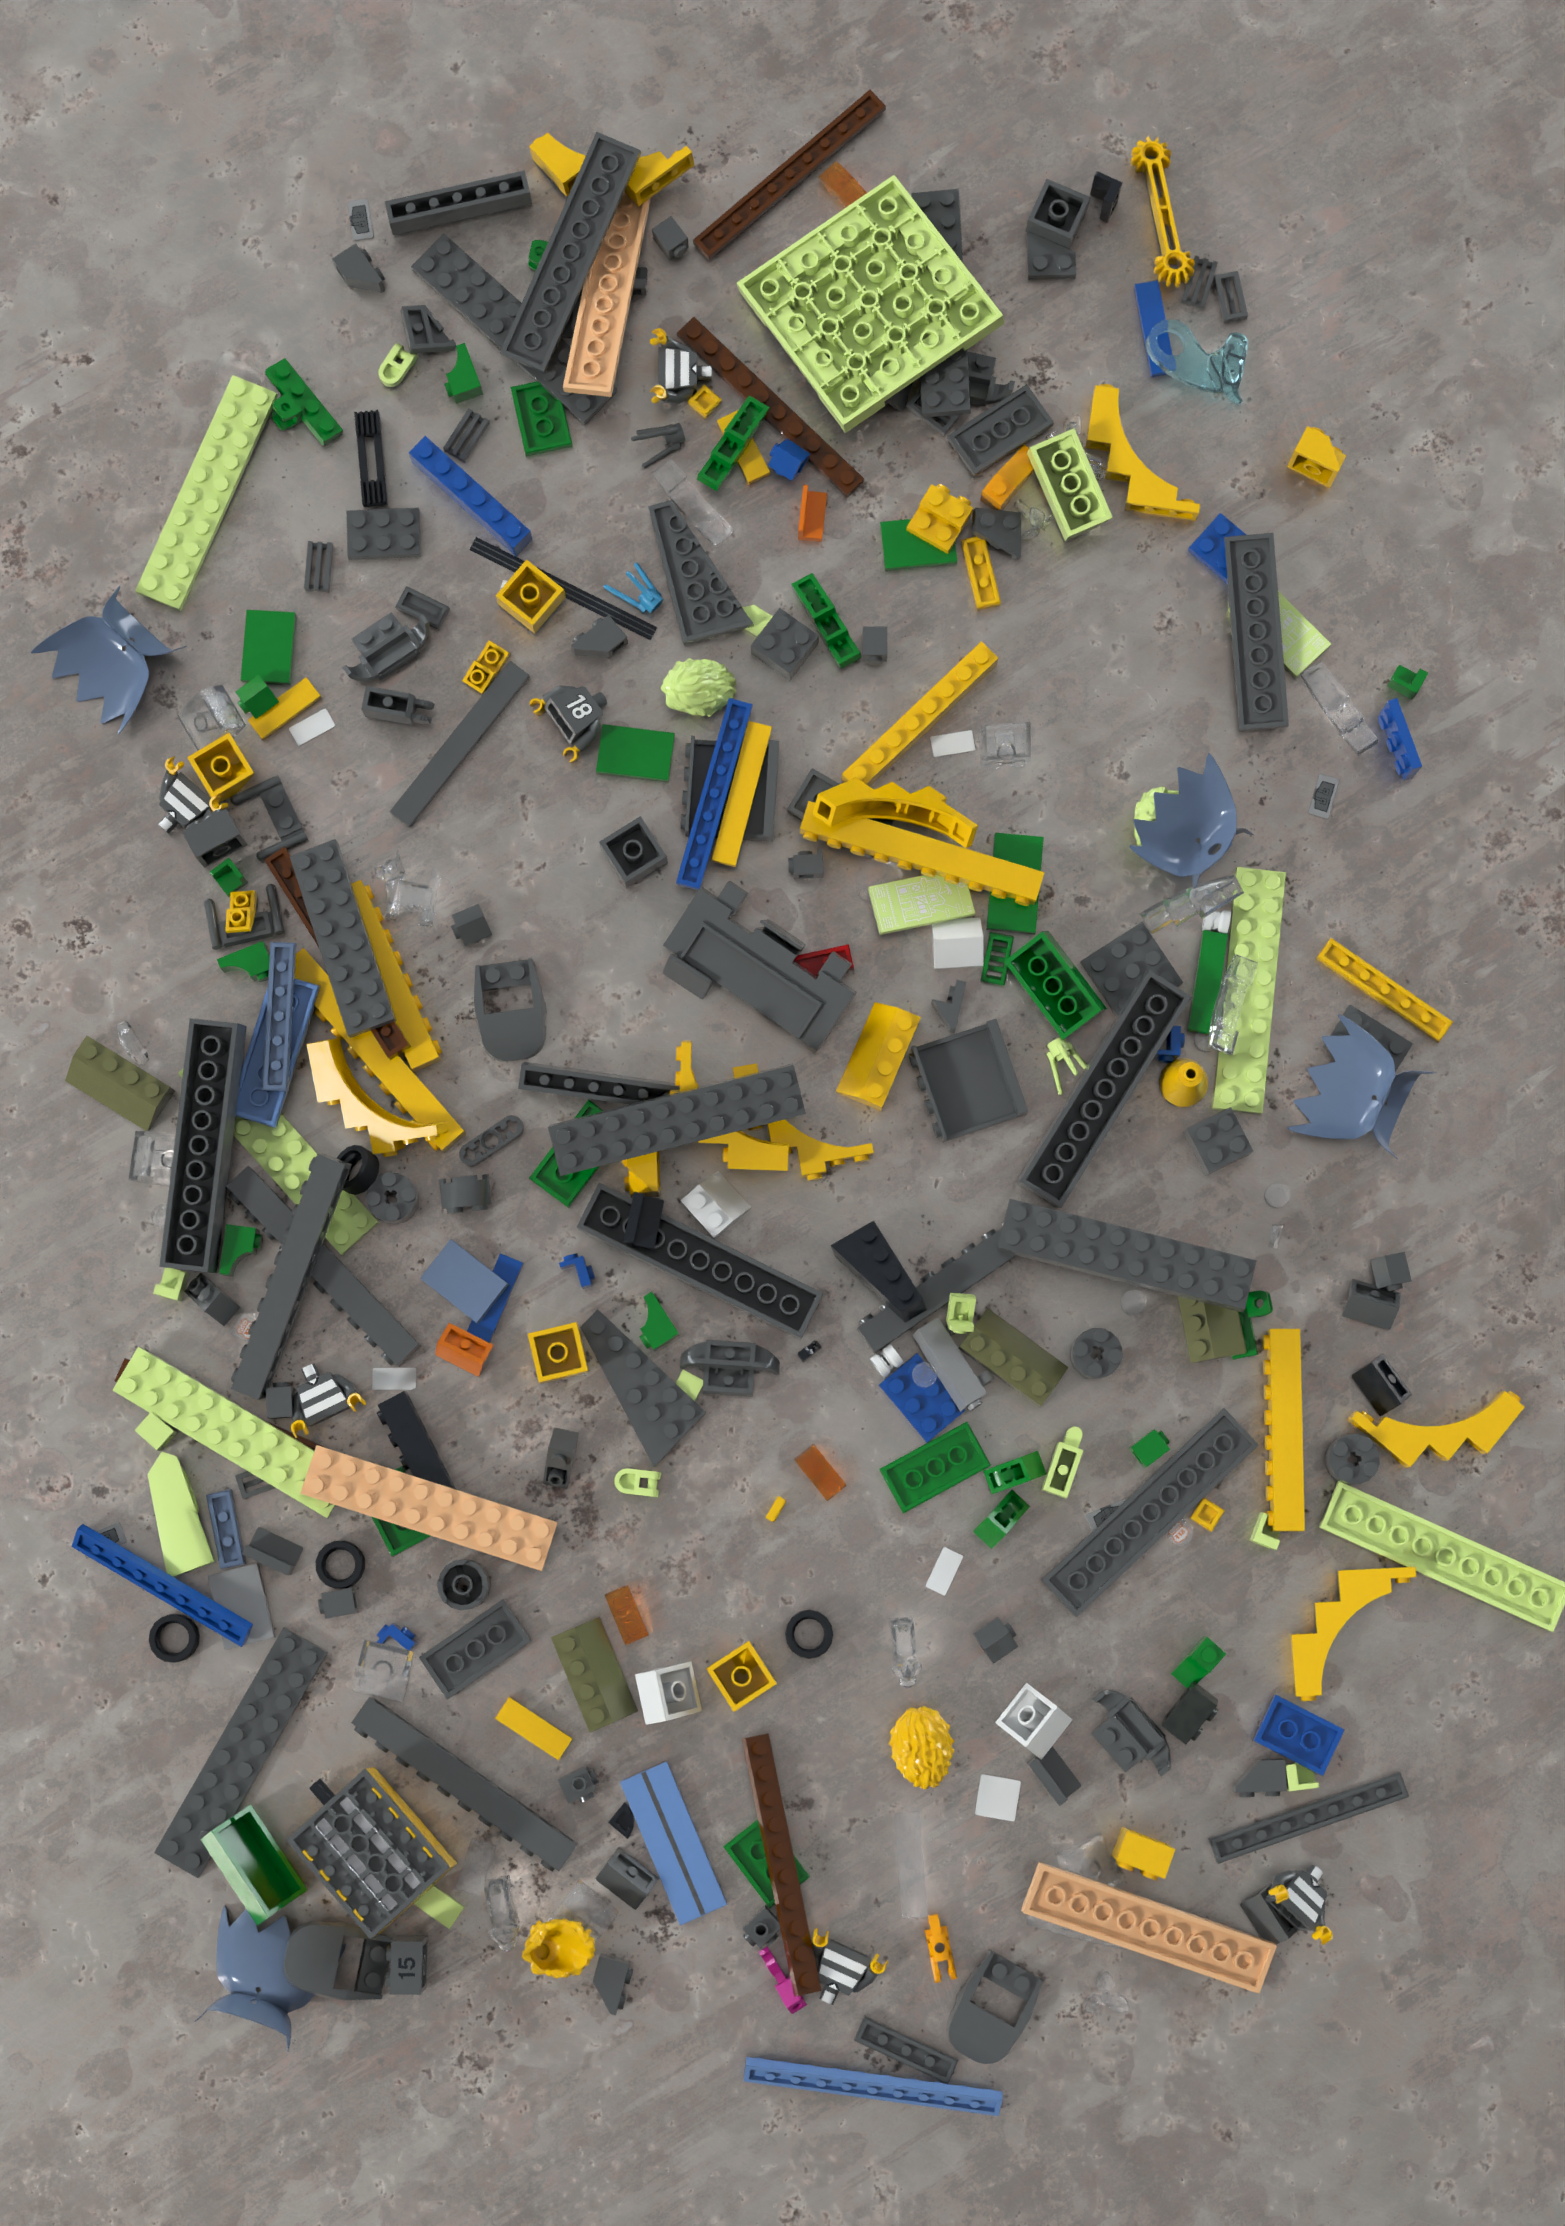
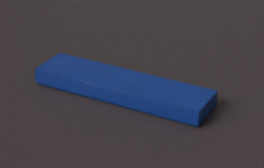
M1159 281L1135 284V296L1151 377L1175 374L1176 370Z
M500 1253L493 1272L509 1285L479 1324L471 1320L467 1332L488 1343L491 1342L523 1267V1262Z

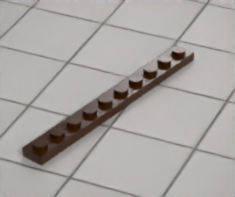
M868 90L694 238L693 244L708 260L713 258L886 110V105L871 90Z
M695 317L677 332V336L693 352L697 353L708 366H712V370L745 401L748 396H751L770 407L764 419L785 439L791 440L809 452L811 455L808 461L843 495L848 498L864 482V478Z
M283 847L264 861L318 945L291 863V854L287 848ZM396 1021L371 1030L390 1060L411 1047Z
M769 1734L744 1738L742 1743L794 1997L821 1991Z

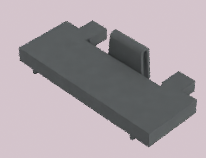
M732 881L727 882L718 897L704 887L700 888L663 946L796 1036L797 1039L802 1040L816 1051L819 1050L857 993L841 982L852 963L836 952H832L817 977L794 961L806 944L770 919L761 920L760 923L765 927L756 928L752 933L730 918L736 914L749 894Z

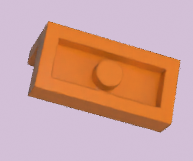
M803 485L798 540L822 542L827 493L808 491V485Z
M448 1323L437 1342L435 1355L479 1377L483 1365L493 1349V1345Z

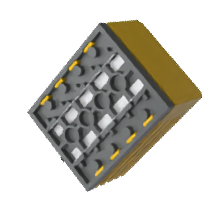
M375 1767L364 1769L336 1795L321 1778L312 1784L309 1789L324 1806L286 1839L370 1940L386 1930L458 1864Z

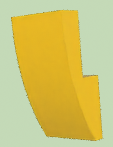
M488 640L477 661H473L462 682L484 694L511 653Z
M255 890L231 892L230 909L226 910V933L251 931L257 903Z

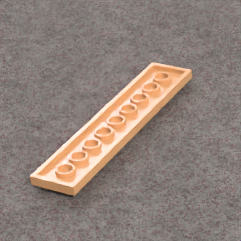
M625 192L622 196L583 286L563 384L564 392L612 397L651 198L638 207Z
M316 1445L300 1493L540 1571L543 1570L558 1522L319 1445Z
M1039 1862L1021 1908L1024 1914L1258 1994L1277 1947L1275 1943L1042 1862Z

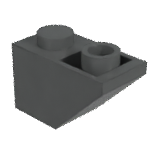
M356 243L332 258L335 269L348 287L381 293L385 291L383 284L385 280L384 275L378 267L375 269L372 267L370 255L365 249L360 250Z
M608 615L604 619L602 617L597 619L591 625L592 629L584 634L582 632L573 639L571 647L572 652L576 656L611 658L628 644V639L625 633Z
M201 1272L190 1282L188 1288L184 1291L200 1308L223 1326L240 1309V1306Z
M554 1427L548 1446L543 1484L568 1488L577 1448L578 1432Z
M1282 1758L1256 1759L1232 1785V1791L1239 1793V1797H1255V1792H1265V1796H1280V1791H1287L1285 1760Z
M601 1953L593 1983L610 2014L616 2016L617 2009L623 2010L626 1994H623L622 1991L624 1983L630 1984L633 1969L629 1968L630 1961Z

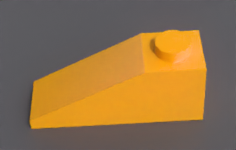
M1024 444L982 490L980 501L989 508L1003 510L1034 472V468L1027 455L1029 447Z

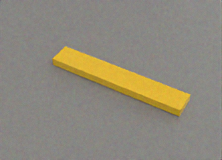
M748 721L712 862L736 867L772 726Z
M1332 938L1329 939L1316 958L1437 1043L1440 1042L1453 1021Z

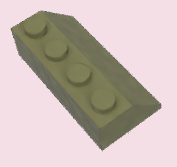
M87 1035L73 1055L65 1079L69 1084L147 1132L150 1131L175 1092L170 1086Z
M1178 1296L1191 1363L1247 1353L1238 1311Z
M988 1308L976 1323L974 1332H970L958 1348L985 1369L990 1370L992 1374L1037 1407L1043 1405L1068 1369V1366Z
M600 1617L551 1637L590 1733L638 1712Z

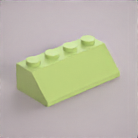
M1074 428L1029 448L1027 455L1065 541L1082 535L1113 518Z

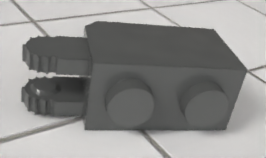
M366 686L361 710L364 716L409 725H413V722L431 724L432 718L427 715L415 714L416 708L432 710L435 704L430 701L416 699L415 695L410 693Z

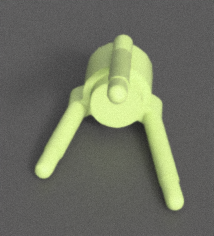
M1060 1037L1047 1045L1050 1052L1046 1055L1051 1063L1058 1094L1062 1095L1063 1090L1055 1059L1057 1058L1058 1062L1065 1060L1075 1076L1078 1075V1071L1070 1059L1071 1054L1084 1070L1087 1064L1076 1052L1071 1042H1067L1066 1039L1063 1040Z

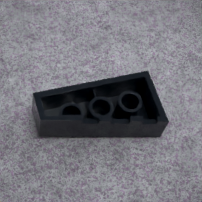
M874 1221L831 1245L835 1257L844 1263L856 1277L860 1278L904 1322L927 1310L923 1298Z

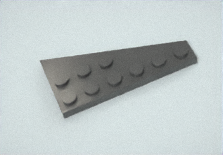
M672 500L648 506L683 644L686 645L753 627V622L702 548L698 539L690 530Z
M597 1309L580 1328L650 1461L655 1467L706 1412Z

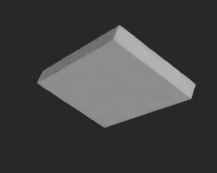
M258 1563L208 1576L213 1601L253 1624L248 1640L244 1645L275 1638ZM222 1636L224 1650L239 1647Z

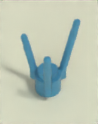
M637 562L634 563V566L649 588H645L630 571H627L626 575L642 592L638 597L641 601L640 603L609 585H604V589L637 607L642 613L646 610L650 614L653 613L664 600L661 598L662 594L654 587Z

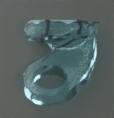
M1176 319L1162 320L1154 325L1146 340L1147 353L1166 374L1190 387L1205 392L1223 394L1236 405L1242 403L1243 400L1237 390L1243 376L1248 349V340L1243 334L1230 333L1219 350L1207 354L1186 324ZM1164 332L1176 334L1183 342V352L1174 356L1165 354L1158 346V336Z

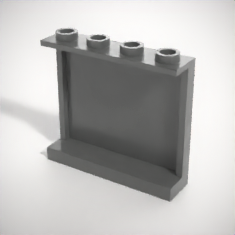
M691 736V743H686L685 757L690 758L689 767H684V781H688V790H683L682 805H686V814H681V829H685L686 837H689L716 745V741L695 740V736ZM769 740L743 840L773 842L779 741ZM732 777V780H731V784H730V787H729V791H728V794H727V798H726V801H725V805H724V808H723V812H722V815H721V819H720V822H719V826H718V829H717V833H716L715 838H718V834H719L720 826H721V823H722V819H723L725 807H726V804H727L729 792H730V789H731L733 777Z
M997 1019L916 1047L914 1045L911 1047L912 1053L908 1054L912 1068L917 1067L920 1076L916 1077L920 1091L925 1090L927 1100H924L928 1114L933 1113L936 1122L932 1124L936 1138L941 1137L942 1142L1027 1115L1028 1109Z

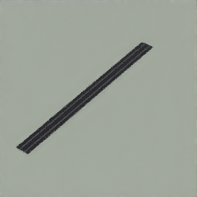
M478 537L475 538L469 549L514 573L525 562ZM538 568L564 589L566 599L603 617L609 615L615 623L649 640L652 639L657 629L656 626Z

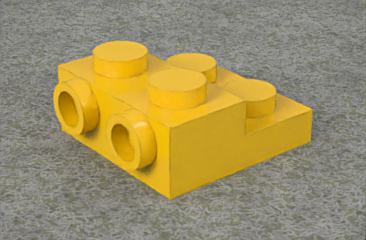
M931 484L919 503L917 511L907 525L906 530L948 554L971 517L973 507L970 506L971 502L963 496L955 498L950 495V490L946 486L938 484L936 487Z

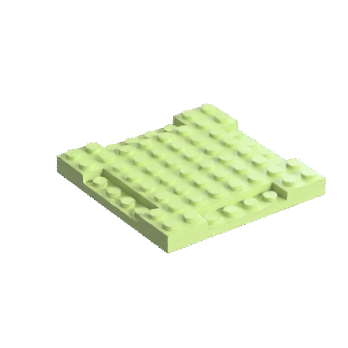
M895 175L737 282L741 295L765 327L767 326L845 433L885 406L884 402L951 355L962 348L966 351L1004 324L1003 314Z

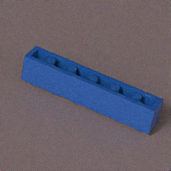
M424 436L409 452L411 461L516 557L533 540L531 531L429 438Z

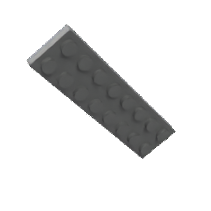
M1263 533L1224 537L1239 731L1288 727L1274 534Z
M333 839L291 855V863L348 1037L352 1038L397 1021L338 841Z

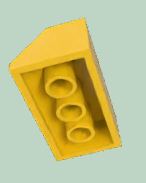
M874 1002L836 1092L881 1111L921 1017L898 1007Z

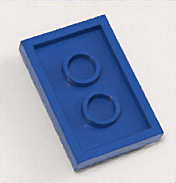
M1220 513L1191 544L1188 551L1227 583L1224 537L1246 534Z
M1398 698L1387 701L1379 713L1378 722L1381 729L1386 731L1388 737L1386 743L1389 751L1394 753L1396 759L1394 763L1398 775H1402L1405 781L1413 778L1422 767Z
M918 1353L879 1384V1387L926 1443L965 1411L960 1412L942 1382Z
M1274 1695L1253 1741L1323 1776L1343 1735L1344 1729L1278 1695Z

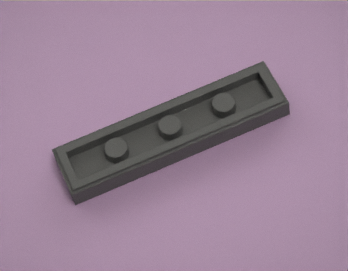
M865 2015L854 2038V2041L946 2084L949 2083L958 2062L957 2058Z

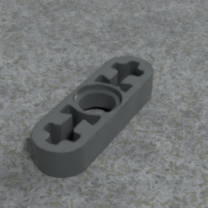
M514 1115L505 1117L463 1145L459 1152L461 1161L470 1167L478 1165L520 1137L524 1130L522 1121ZM511 1121L513 1124L518 1122L519 1125L516 1126L517 1132L508 1131L504 1134L507 1139L503 1141L497 1129L501 1127L503 1132L508 1128V1122ZM490 1134L496 1135L499 1139L497 1146L493 1148L485 1145V1138ZM480 1141L481 1146L487 1153L483 1155L480 1150L475 1154L476 1159L474 1161L470 1158L465 1160L464 1157L467 1156L466 1150L475 1151L479 1148L476 1143Z

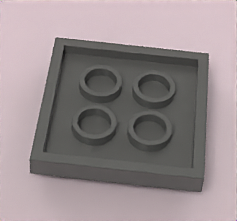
M1143 922L1080 962L1116 1017L1144 972L1148 970L1176 987L1183 984V981Z

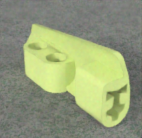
M161 1452L147 1475L166 1573L175 1577L214 1562L197 1514L199 1508L187 1473L181 1467L177 1456Z

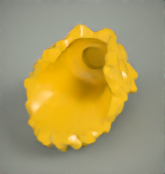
M925 1706L918 1709L911 1707L897 1719L896 1726L890 1730L892 1736L889 1746L892 1747L891 1758L896 1762V1768L903 1774L904 1778L913 1783L914 1787L926 1790L929 1786L932 1788L939 1786L944 1776L948 1774V1767L951 1765L950 1760L954 1753V1748H952L954 1739L951 1738L948 1731L950 1724H947L942 1719L937 1710Z
M553 1919L542 1923L539 1920L536 1925L531 1926L530 1935L525 1942L526 1948L522 1952V1958L531 1963L533 1974H546L556 1979L568 1978L571 1975L579 1976L594 1957L596 1950L595 1940L590 1936V1929L584 1930L581 1921Z

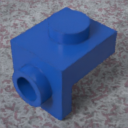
M1181 1026L1172 1027L1167 1036L1166 1050H1158L1154 1057L1159 1058V1062L1170 1063L1181 1055V1048L1184 1047L1185 1035L1181 1033Z
M577 1253L563 1257L564 1261L559 1263L560 1268L563 1270L576 1266L581 1287L583 1289L592 1287L591 1280L595 1279L592 1266L586 1265L584 1257H578Z
M392 1623L390 1626L386 1624L376 1635L379 1638L376 1642L379 1647L383 1646L390 1636L408 1651H411L418 1643L414 1640L416 1635L406 1626L401 1629L395 1623Z

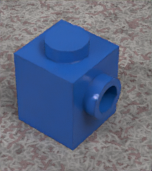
M785 439L782 443H776L769 454L772 458L768 466L773 468L778 475L785 476L792 481L801 474L811 454L791 440Z

